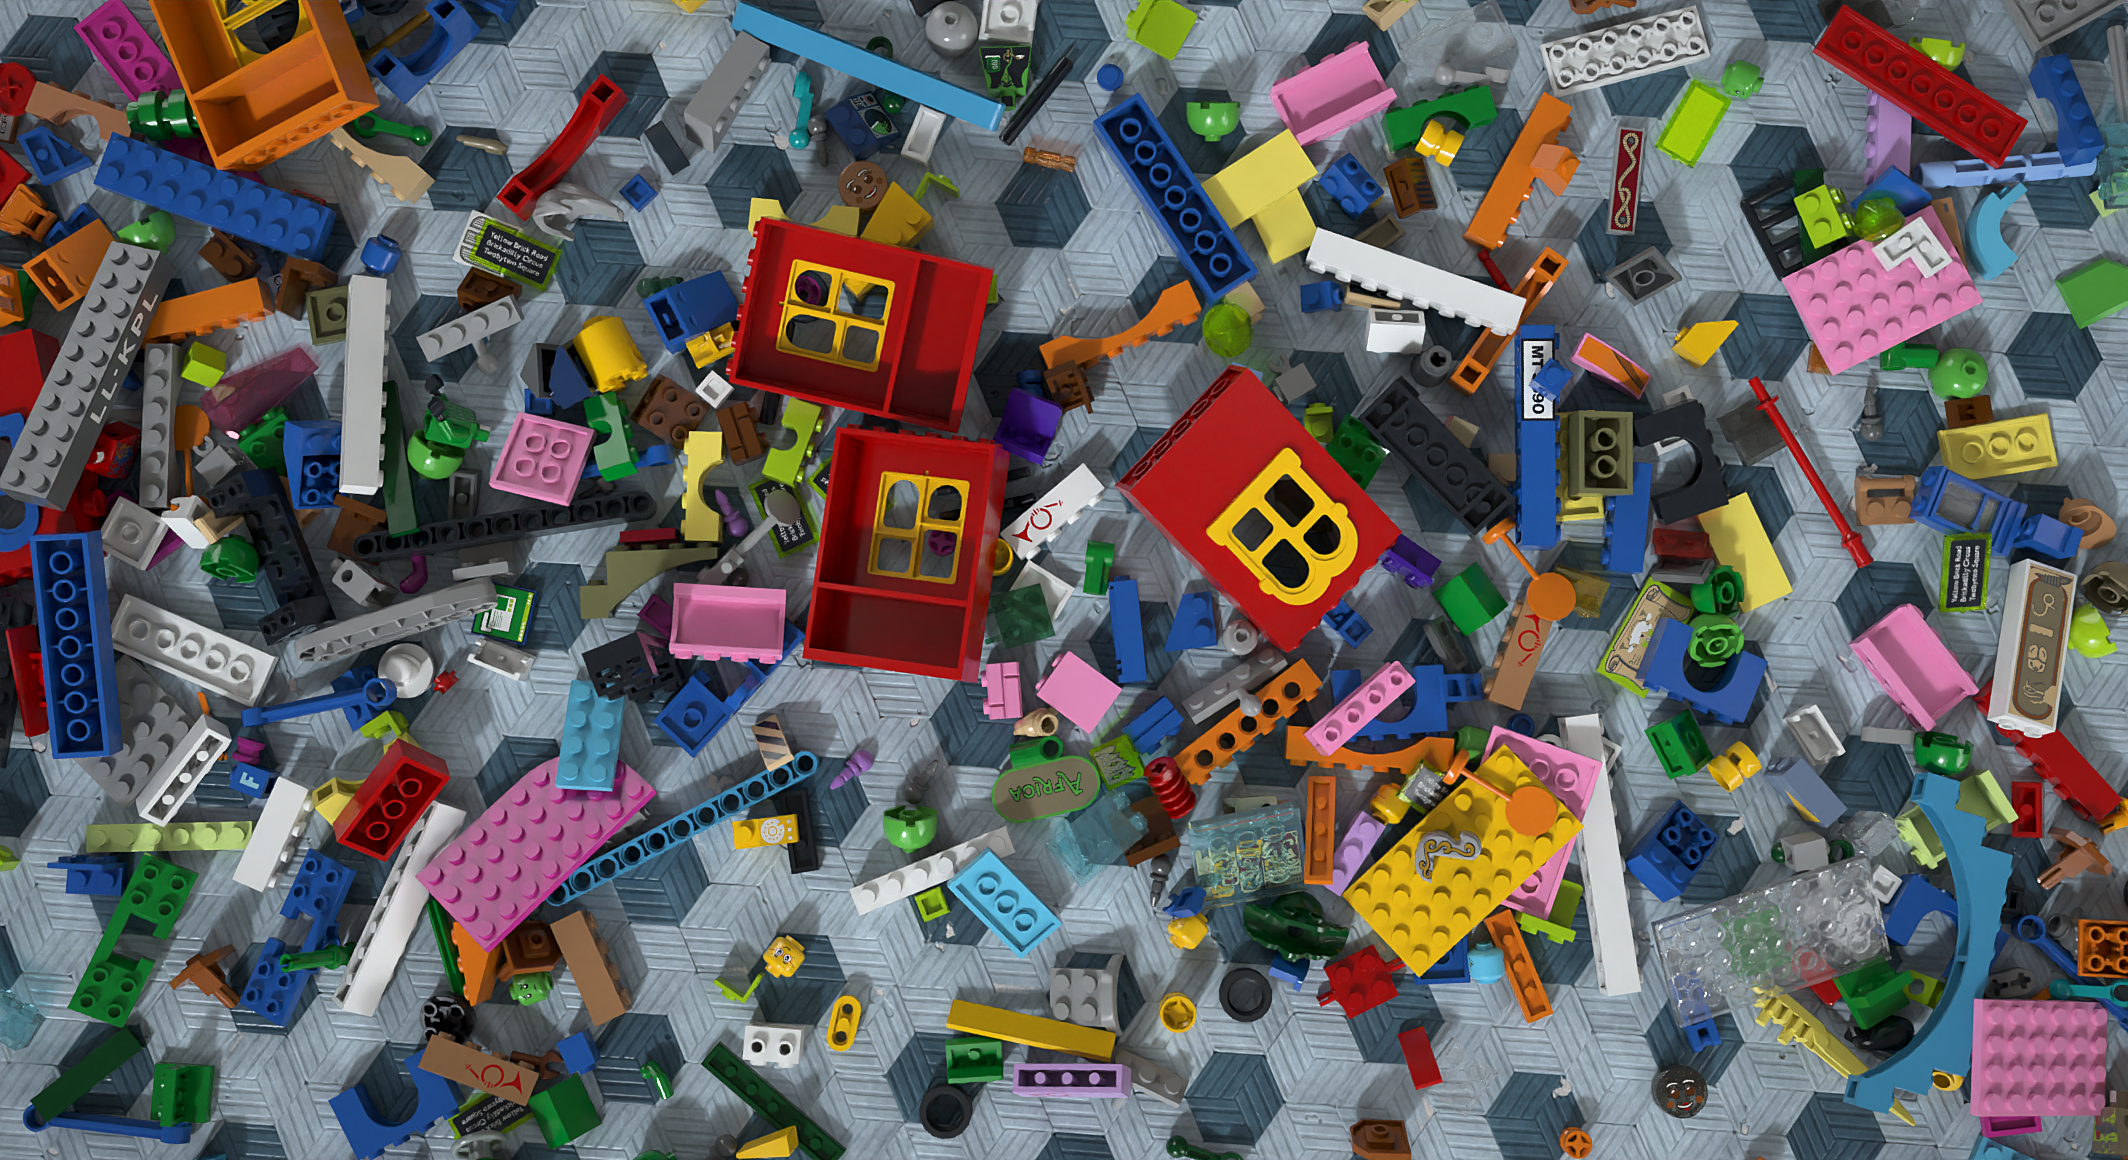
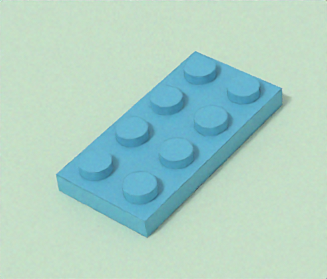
M571 680L555 781L557 788L613 791L627 693L621 698L609 701L608 697L598 698L592 681ZM610 683V684H608V685H606V686H607V688H608V687H610V686H612V685H615V684Z
M989 846L947 881V887L1020 959L1062 925L1061 919Z

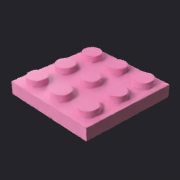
M518 411L489 484L495 489L569 506L597 433L595 429Z

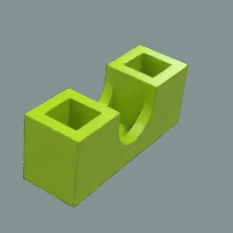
M790 397L781 423L785 429L791 430L798 435L797 443L787 451L771 447L762 471L766 479L796 489L798 482H803L807 472V468L804 467L807 457L812 458L817 444L814 442L817 432H822L826 421L821 407Z

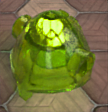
M1884 197L1882 200H1864L1857 207L1856 224L1853 226V231L1866 242L1883 240L1902 228L1905 223V216L1895 207L1894 201L1889 197Z

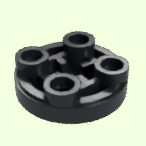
M453 991L434 993L424 1002L420 1010L419 1018L423 1028V1037L428 1042L432 1034L438 1036L439 1032L442 1031L455 1036L454 1042L462 1044L472 1034L476 1026V1013L473 1006L464 996Z

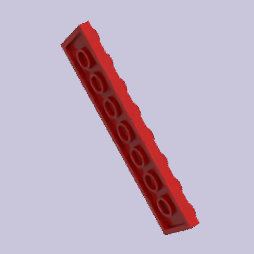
M1845 4L1838 9L1812 53L1995 169L2003 164L2028 123L2020 115Z

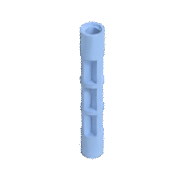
M2059 151L2009 155L1997 169L1979 158L1918 163L1913 169V180L1925 190L1944 187L1953 188L2090 176L2095 172L2097 158L2092 163L2066 168Z

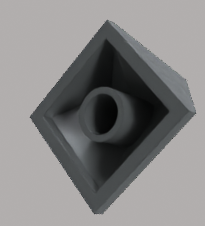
M1654 246L1605 273L1606 278L1633 306L1682 280V276Z
M534 343L531 347L520 377L536 398L552 399L549 382L556 351L561 345Z

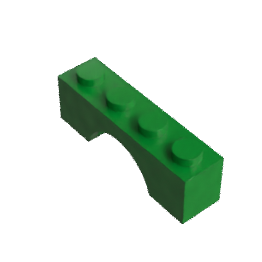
M1476 84L1465 88L1462 93L1454 95L1453 92H1447L1438 96V99L1428 102L1427 99H1423L1413 103L1412 107L1406 109L1395 107L1388 110L1381 121V125L1390 153L1415 146L1420 139L1422 126L1429 120L1437 117L1454 119L1467 131L1492 124L1498 114L1489 86L1480 87Z

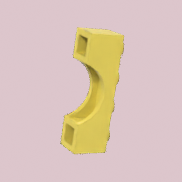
M751 198L748 230L752 236L755 222L760 221L762 216L769 215L791 220L784 214L779 200ZM832 205L825 217L808 225L860 236L862 213L858 207Z
M689 431V438H686L684 442V453L688 455V466L685 465L683 468V480L687 482V493L682 495V508L686 509V520L681 522V535L685 536V541L689 543L713 542L714 544H722L723 516L712 511L706 504L703 497V484L711 470L725 463L726 441L723 432Z
M407 732L397 737L423 749ZM397 738L383 746L384 755ZM334 777L312 791L314 808L333 826L332 823L366 779L348 781Z

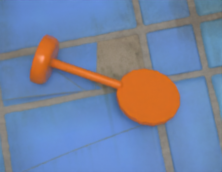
M194 405L178 406L175 412L174 443L175 450L184 452L187 495L185 497L194 495L191 451L194 450L193 447L195 445L202 446L206 442L204 437H209L211 431L209 416L204 410ZM198 496L210 509H212L209 503V499ZM170 504L171 511H175L180 507V505Z
M1512 515L1499 522L1484 534L1481 539L1486 545H1492L1502 539L1532 576L1533 580L1528 586L1526 596L1527 603L1533 613L1539 618L1548 621H1558L1569 615L1576 603V594L1571 582L1557 573H1543L1541 575L1537 573L1507 535L1516 526V520Z
M1464 748L1459 750L1442 779L1444 783L1451 785L1461 773L1506 800V818L1509 825L1519 834L1539 836L1546 833L1554 825L1557 808L1552 796L1546 790L1536 786H1524L1515 790L1511 795L1464 768L1470 756L1469 752Z

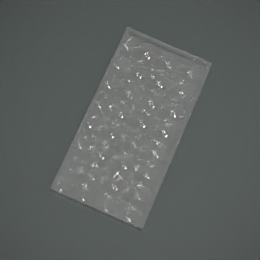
M1860 854L1651 922L1675 1021L1680 1028L1892 959L1869 857L1865 854Z

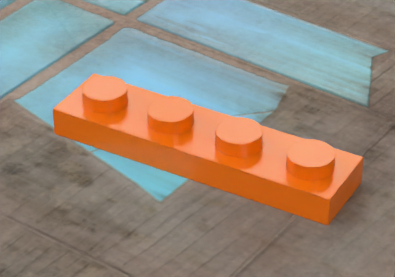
M1308 776L1304 865L1305 884L1333 885L1336 776Z
M1507 908L1485 917L1483 922L1493 945L1503 950L1505 974L1526 1023L1529 1024L1553 1014V1009L1511 910Z

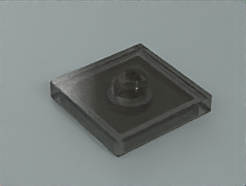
M1293 479L1278 480L1273 485L1275 511L1289 526L1295 527L1312 510L1314 501ZM1322 515L1305 534L1332 532L1331 519L1327 515Z

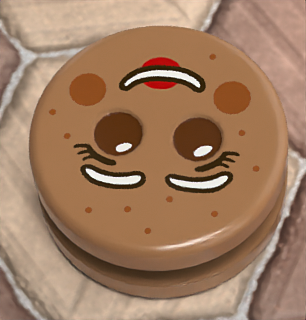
M865 160L849 164L842 171L838 181V190L844 204L848 207L860 208L862 214L874 213L889 189V182L883 169L877 164Z

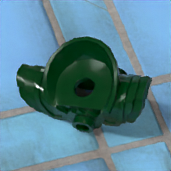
M1293 890L1283 893L1270 906L1247 903L1243 912L1244 929L1247 935L1264 947L1278 950L1282 954L1283 959L1291 962H1296L1304 957L1311 960H1332L1343 950L1349 935L1347 927L1326 922L1321 903L1313 895L1305 891ZM1289 925L1304 930L1301 935L1293 936L1289 934L1287 928Z

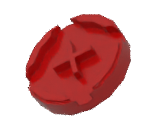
M17 62L0 63V114L4 116L16 117L27 113L25 111L26 106L38 81L30 69Z

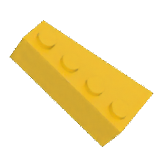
M893 180L860 237L913 248L935 225L933 217ZM845 278L842 285L860 302L877 284Z

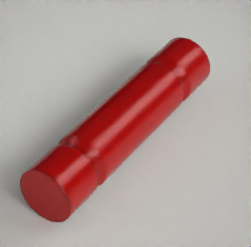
M1484 249L1478 253L1477 257L1483 262V266L1497 287H1499V290L1510 292L1512 290L1511 286L1506 282L1505 277L1493 259L1490 258L1487 250Z

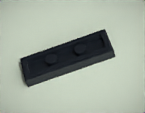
M808 788L779 792L782 815L797 814L799 842L787 843L791 874L820 870Z

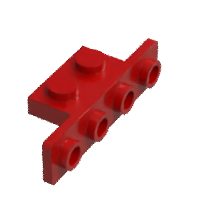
M28 624L6 629L5 632L25 736L34 737L45 734L49 730L42 653L39 649L35 625Z

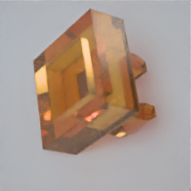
M1816 344L1810 345L1807 372L1832 376Z

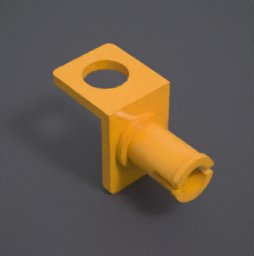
M2121 797L2122 801L2118 804L2117 812L2107 815L2101 821L2096 822L2097 826H2101L2098 829L2102 835L2105 836L2125 826L2128 827V800Z

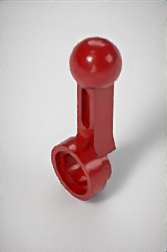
M84 468L81 474L79 494L82 495V509L85 514L92 517L104 516L107 512V500L103 491L97 489L98 473Z

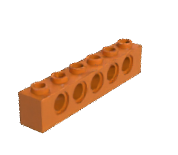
M1300 658L1253 694L1260 698L1262 706L1267 699H1271L1276 703L1277 710L1273 715L1266 714L1262 708L1258 715L1252 717L1255 721L1254 729L1246 732L1241 727V720L1246 715L1242 713L1239 705L1172 758L1176 761L1177 766L1191 786L1195 783L1201 786L1212 777L1209 773L1217 766L1223 769L1234 760L1231 755L1240 749L1243 753L1254 745L1255 741L1253 738L1261 732L1265 736L1277 727L1275 721L1282 715L1287 719L1299 709L1296 705L1304 698L1309 702L1320 693L1318 688L1323 683L1306 661ZM1289 682L1296 684L1298 687V694L1295 698L1287 697L1284 692L1285 685ZM1223 733L1231 734L1234 739L1233 745L1228 749L1222 748L1219 744V737ZM1204 749L1208 750L1212 755V761L1206 766L1200 765L1197 761L1198 753Z

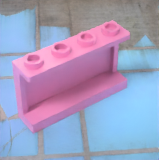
M1358 41L1353 42L1344 48V52L1336 56L1334 53L1329 54L1320 60V64L1314 67L1310 65L1305 66L1296 72V76L1290 79L1283 77L1272 84L1273 87L1270 90L1269 98L1286 129L1289 128L1303 150L1394 104L1397 95L1393 88H1387L1368 52L1369 44L1367 41L1360 44Z
M674 583L671 641L669 643L670 654H675V657L680 659H691L692 655H703V659L712 661L720 660V657H731V661L748 662V658L759 659L760 663L775 664L776 660H782L786 590Z
M1908 603L1897 606L1848 645L1917 732H1929L1937 725L1935 723L1937 719L1968 695L1978 693L1979 689L1975 685L1976 680L1969 672L1964 671L1957 663L1959 660L1955 653L1950 649H1946L1941 643L1939 633L1934 628L1929 627L1923 620L1924 615L1920 609Z
M1394 661L1392 664L1387 662L1303 735L1321 755L1330 756L1416 681L1399 661Z

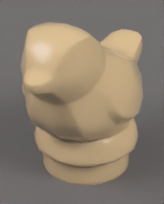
M1052 706L1032 710L1024 718L1015 722L1013 734L1031 737L1053 735L1058 728V720L1055 716L1059 711Z

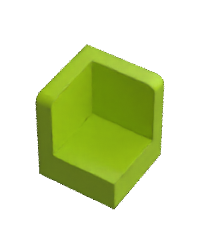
M194 341L183 358L181 377L209 388H214L225 372L227 354Z

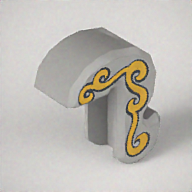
M1435 830L1427 832L1419 840L1415 851L1416 871L1423 880L1431 883L1434 855L1466 860L1476 859L1482 850L1479 837L1467 830L1460 831L1459 840H1456L1445 831Z

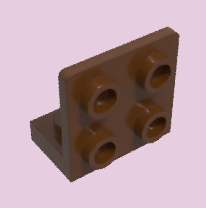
M287 257L286 264L281 269V287L275 295L276 311L293 320L301 321L306 302L304 292H308L309 284L319 287H326L327 284L337 285L339 275L320 263Z
M657 373L629 419L682 451L684 450L685 439L689 438V431H696L710 409V405L668 377Z
M337 494L333 504L342 507L327 548L368 564L379 566L380 562L369 563L356 556L353 552L352 544L359 535L389 530L386 511ZM367 544L364 548V553H371L374 544Z
M1156 794L1108 815L1129 867L1181 846L1178 836L1166 814V810L1163 809L1162 803L1159 802Z

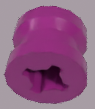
M934 530L930 533L928 545L935 555L946 557L954 552L956 539L952 532Z
M238 736L236 741L238 747L232 753L231 758L244 763L259 765L261 760L259 754L265 748L266 743Z

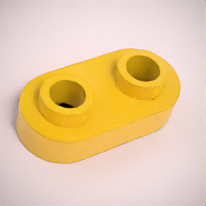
M847 994L839 997L833 1006L826 1039L828 1045L835 1051H845L855 1041L862 1005L860 1000L854 995ZM844 1004H851L853 1012L846 1013L843 1010ZM837 1032H845L846 1039L843 1041L839 1040Z

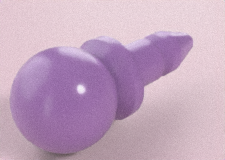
M716 490L717 503L720 505L724 515H726L722 520L727 523V532L733 537H742L748 530L747 521L740 516L739 510L734 511L731 503L728 502L727 496L720 490Z
M859 750L854 753L852 761L848 760L846 762L848 768H845L840 775L834 778L830 788L836 789L844 785L845 781H848L854 775L859 777L861 772L868 771L874 762L872 754L866 750Z

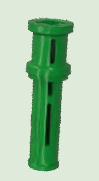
M347 942L343 946L330 944L323 950L283 954L280 957L279 966L289 964V966L280 968L285 973L318 967L334 970L342 965H348L357 943Z

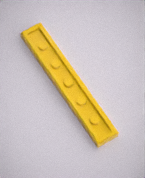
M953 999L946 1022L947 1028L1109 1063L1116 1040V1033L957 999Z

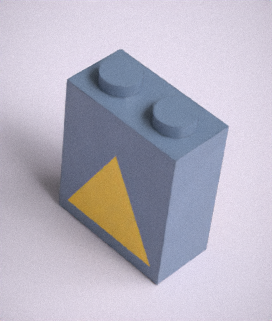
M1778 757L1767 766L1769 770L1763 776L1807 825L1828 827L1848 810L1803 758Z

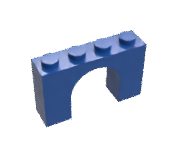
M432 0L425 7L434 19V28L426 42L415 52L405 57H395L384 47L365 65L405 105L482 31L456 0Z
M1659 618L1635 679L1642 681V687L1658 693L1660 689L1667 692V698L1673 701L1683 703L1685 700L1692 703L1691 708L1704 714H1707L1708 711L1717 714L1715 719L1729 725H1732L1733 721L1744 723L1768 661L1743 650L1738 655L1734 652L1729 657L1718 683L1706 691H1698L1688 683L1682 668L1683 657L1694 628L1672 618Z
M1443 665L1411 667V674L1416 682L1412 684L1413 701L1407 714L1400 720L1392 723L1381 722L1373 718L1346 742H1357V736L1368 735L1369 741L1385 740V734H1396V739H1412V733L1423 732L1424 738L1440 737V731H1448L1446 702L1441 703L1439 675L1444 674ZM1360 669L1329 672L1332 709L1361 685Z
M1902 874L1900 876V879L1903 880L1902 884L1889 903H1885L1881 910L1882 914L1871 930L1893 946H1907L1921 919L1932 911H1938L1950 919L1958 936L1957 901L1953 899L1954 895L1942 888L1937 889L1929 884L1930 880L1922 874ZM2002 926L1996 933L1994 943L1996 951L1993 959L1990 961L1988 973L1991 971L2010 936L2001 930ZM1955 952L1941 976L1947 981L1954 962Z
M425 1049L403 1060L419 1093L418 1107L410 1120L406 1122H393L381 1116L376 1110L363 1083L328 1100L357 1160L367 1156L369 1160H373L386 1153L385 1146L393 1143L397 1147L411 1139L409 1136L411 1132L418 1129L421 1134L436 1126L434 1120L443 1116L444 1120H447L460 1113L458 1107L465 1104L466 1100L457 1082L418 1068Z

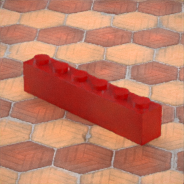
M1994 677L1972 697L1977 703V709L1986 717H1988ZM1996 723L1995 728L1997 731L2016 745L2014 748L2019 755L2030 760L2034 765V771L2041 778L2047 779L2052 784L2053 792L2073 807L2071 811L2080 820L2099 822L2122 801V798L2057 728L2055 732L2044 734L2041 738L2025 736L2023 731L2017 729H2003L1998 726L1999 723Z

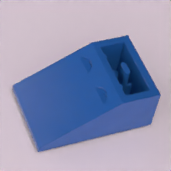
M721 270L668 287L642 300L666 349L672 355L687 348L685 343L704 335V333L710 332L728 322L733 325L739 321L736 320L739 305Z
M336 420L285 421L283 451L294 509L337 508L340 506L333 504L336 495L340 494L347 497V493L339 492L341 422Z
M1677 800L1633 848L1625 860V866L1664 903L1684 892L1720 837L1681 800Z

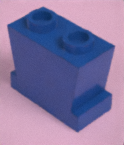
M2038 514L2022 519L2012 546L2036 554L2047 561L2073 557L2076 554L2084 530L2075 526H2068L2045 514Z

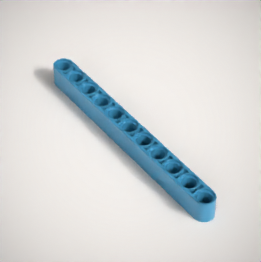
M742 0L737 2L730 26L735 30L743 31L755 38L991 131L998 130L1006 104L757 5Z
M812 751L799 752L793 755L794 759L772 771L766 769L579 867L561 884L566 891L564 899H558L554 890L546 898L547 902L554 906L569 903L810 777L820 768L821 761L819 756ZM806 755L810 756L814 762L812 769L809 771H804L800 766L801 758ZM781 768L785 769L789 774V779L785 784H780L775 777L776 772ZM755 781L761 782L764 786V792L760 797L754 796L751 791V786ZM731 794L739 798V806L735 810L727 806V798ZM706 807H710L715 814L713 821L710 823L706 822L702 817V812ZM681 820L689 823L690 831L687 835H682L678 831V824ZM657 833L662 834L665 838V844L662 848L656 847L653 843V837ZM632 846L640 850V857L637 861H633L629 857V849ZM607 859H611L615 863V871L612 874L607 873L604 869V863ZM582 872H586L590 876L591 881L587 887L580 883L579 878Z

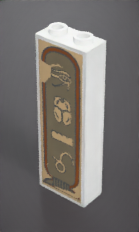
M2025 559L2010 567L1987 718L1989 721L1999 723L1998 726L2003 729H2017L2023 731L2025 736L2041 738L2044 734L2055 732L2077 575L2030 559Z

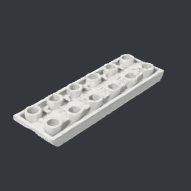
M1696 5L1540 45L1554 97H1562L1699 62L1710 57Z

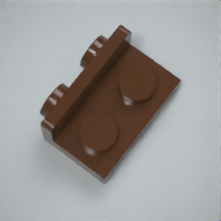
M215 228L210 229L215 235L198 252L201 257L230 283L251 279L263 267L255 260L258 255L246 245L242 248L236 243L239 239L237 236Z
M473 266L457 289L459 306L468 312L476 311L511 294L514 295L517 301L523 293L522 285Z

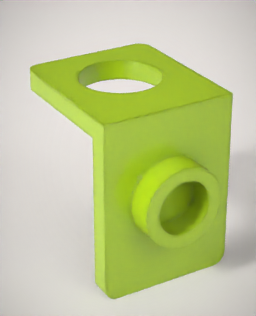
M926 172L912 198L919 204L930 184L956 198H959L960 191L959 188L952 185L953 182L946 176L941 174L935 176Z
M1909 970L1914 980L1920 979L1924 982V990L1920 994H1912L1910 984L1902 988L1907 998L1934 1010L1946 985L1937 979Z
M761 972L758 974L746 994L720 976L713 983L723 989L721 993L731 1001L737 999L744 1004L749 1000L765 976V973Z

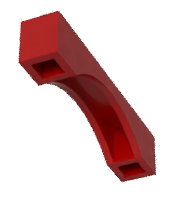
M601 73L584 93L572 118L556 140L531 165L513 176L496 198L526 222L533 214L541 194L552 190L553 185L561 181L629 101L623 90Z

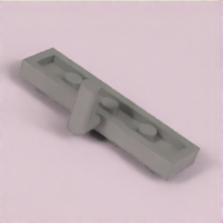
M1114 1045L1110 1063L1078 1056L1076 1061L1083 1064H1123L1131 1069V1089L1133 1087L1175 1108L1180 1106L1189 1080ZM1114 1098L1111 1102L1112 1108L1120 1109L1128 1098Z

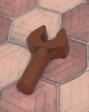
M514 1050L510 1055L511 1062L519 1063V1061H523L536 1066L540 1071L541 1079L549 1080L561 1074V1072L551 1070L548 1067L549 1061L559 1063L564 1061L562 1055L555 1050L547 1051L542 1057Z

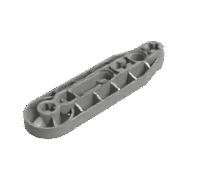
M479 577L338 622L328 628L314 630L302 636L293 644L296 658L304 662H328L337 659L339 656L354 654L493 609L498 605L495 585L490 577Z

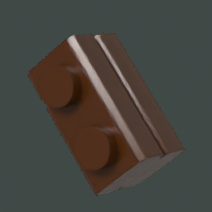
M746 401L716 412L733 464L741 466L767 456L765 449L770 446L765 433H760L756 423L761 421L755 406L751 408Z

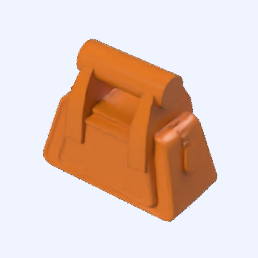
M21 183L16 187L0 212V230L21 238L31 235V238L41 243L58 216L46 210L47 203L34 189ZM43 215L44 217L42 218V220L40 221V223L38 224V226H37L36 229L34 230V229H33L34 226L36 225V223L38 222V220L40 219V217Z

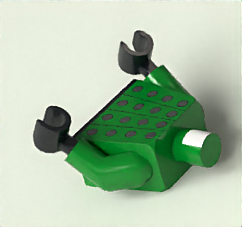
M437 374L430 376L425 382V389L431 395L433 394V396H431L430 402L427 404V410L423 418L425 439L462 448H469L472 439L486 443L491 427L478 424L473 410L449 402L445 393H440L439 391L444 386L442 379Z

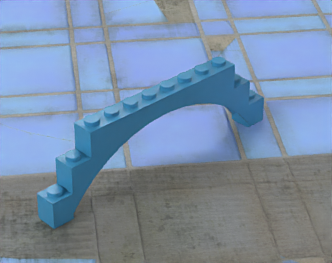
M1929 772L1915 774L1909 800L1919 805L1933 826L1949 861L1955 884L1958 905V936L1954 962L1947 984L1938 1004L1926 1023L1906 1047L1878 1066L1858 1076L1849 1074L1843 1099L1844 1103L1888 1114L1889 1109L1894 1103V1088L1927 1096L1928 1090H1930L1933 1084V1069L1951 1075L1966 1077L1967 1072L1971 1068L1974 998L1983 999L1984 990L1990 980L1988 971L1990 961L1993 959L1996 951L1994 943L1996 933L2001 927L2000 914L2002 905H2004L2007 899L2006 886L2008 878L2013 871L2011 863L2013 855L1981 846L1987 833L1985 827L1987 818L1955 809V805L1960 799L1959 781Z

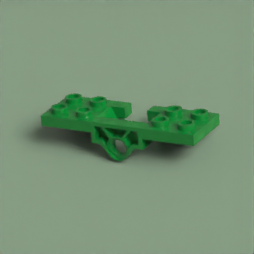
M145 852L67 1007L68 1009L120 1028L124 1027L156 960L142 956L140 961L114 952L113 949L130 915L133 914L158 924L153 936L167 940L199 873Z

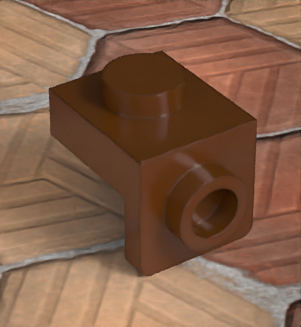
M1989 395L1944 402L1948 429L1987 423L1994 420Z

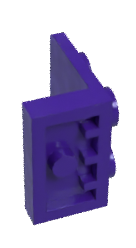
M1402 533L1397 537L1396 544L1392 548L1385 550L1378 557L1382 561L1380 565L1392 574L1398 572L1405 577L1403 581L1416 590L1418 587L1424 589L1433 583L1434 580L1431 577L1442 563V561Z

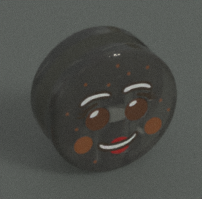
M1681 1063L1667 1064L1655 1073L1651 1081L1653 1101L1662 1111L1672 1117L1680 1119L1693 1117L1704 1108L1707 1102L1708 1088L1704 1078L1699 1072Z

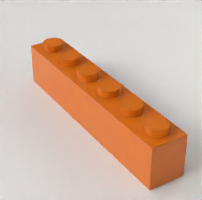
M1545 92L1542 94L1462 237L1463 239L1483 250L1486 249L1489 253L1496 246L1501 248L1508 236V233L1504 232L1509 223L1513 225L1521 212L1517 207L1521 200L1526 202L1534 187L1530 186L1534 177L1539 179L1529 167L1542 143L1558 146L1559 141L1556 140L1559 131L1564 133L1569 126L1572 118L1568 115L1573 107Z
M255 277L160 302L139 350H145V344L180 343L186 341L189 336H207L212 334L215 329H233L239 327V323L260 322L265 320L266 316L274 314L267 283Z

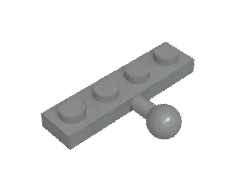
M511 294L416 338L428 362L472 343L479 356L477 359L478 369L485 374H491L498 369L499 359L495 354L488 352L482 338L520 322L525 317L514 295Z
M1271 645L1182 701L1181 704L1195 724L1200 723L1237 698L1241 701L1240 709L1243 714L1250 717L1256 716L1262 709V702L1258 696L1249 694L1248 691L1289 665L1278 649Z

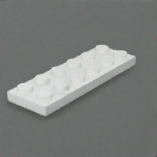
M125 593L111 624L113 649L251 708H257L279 659L277 656Z

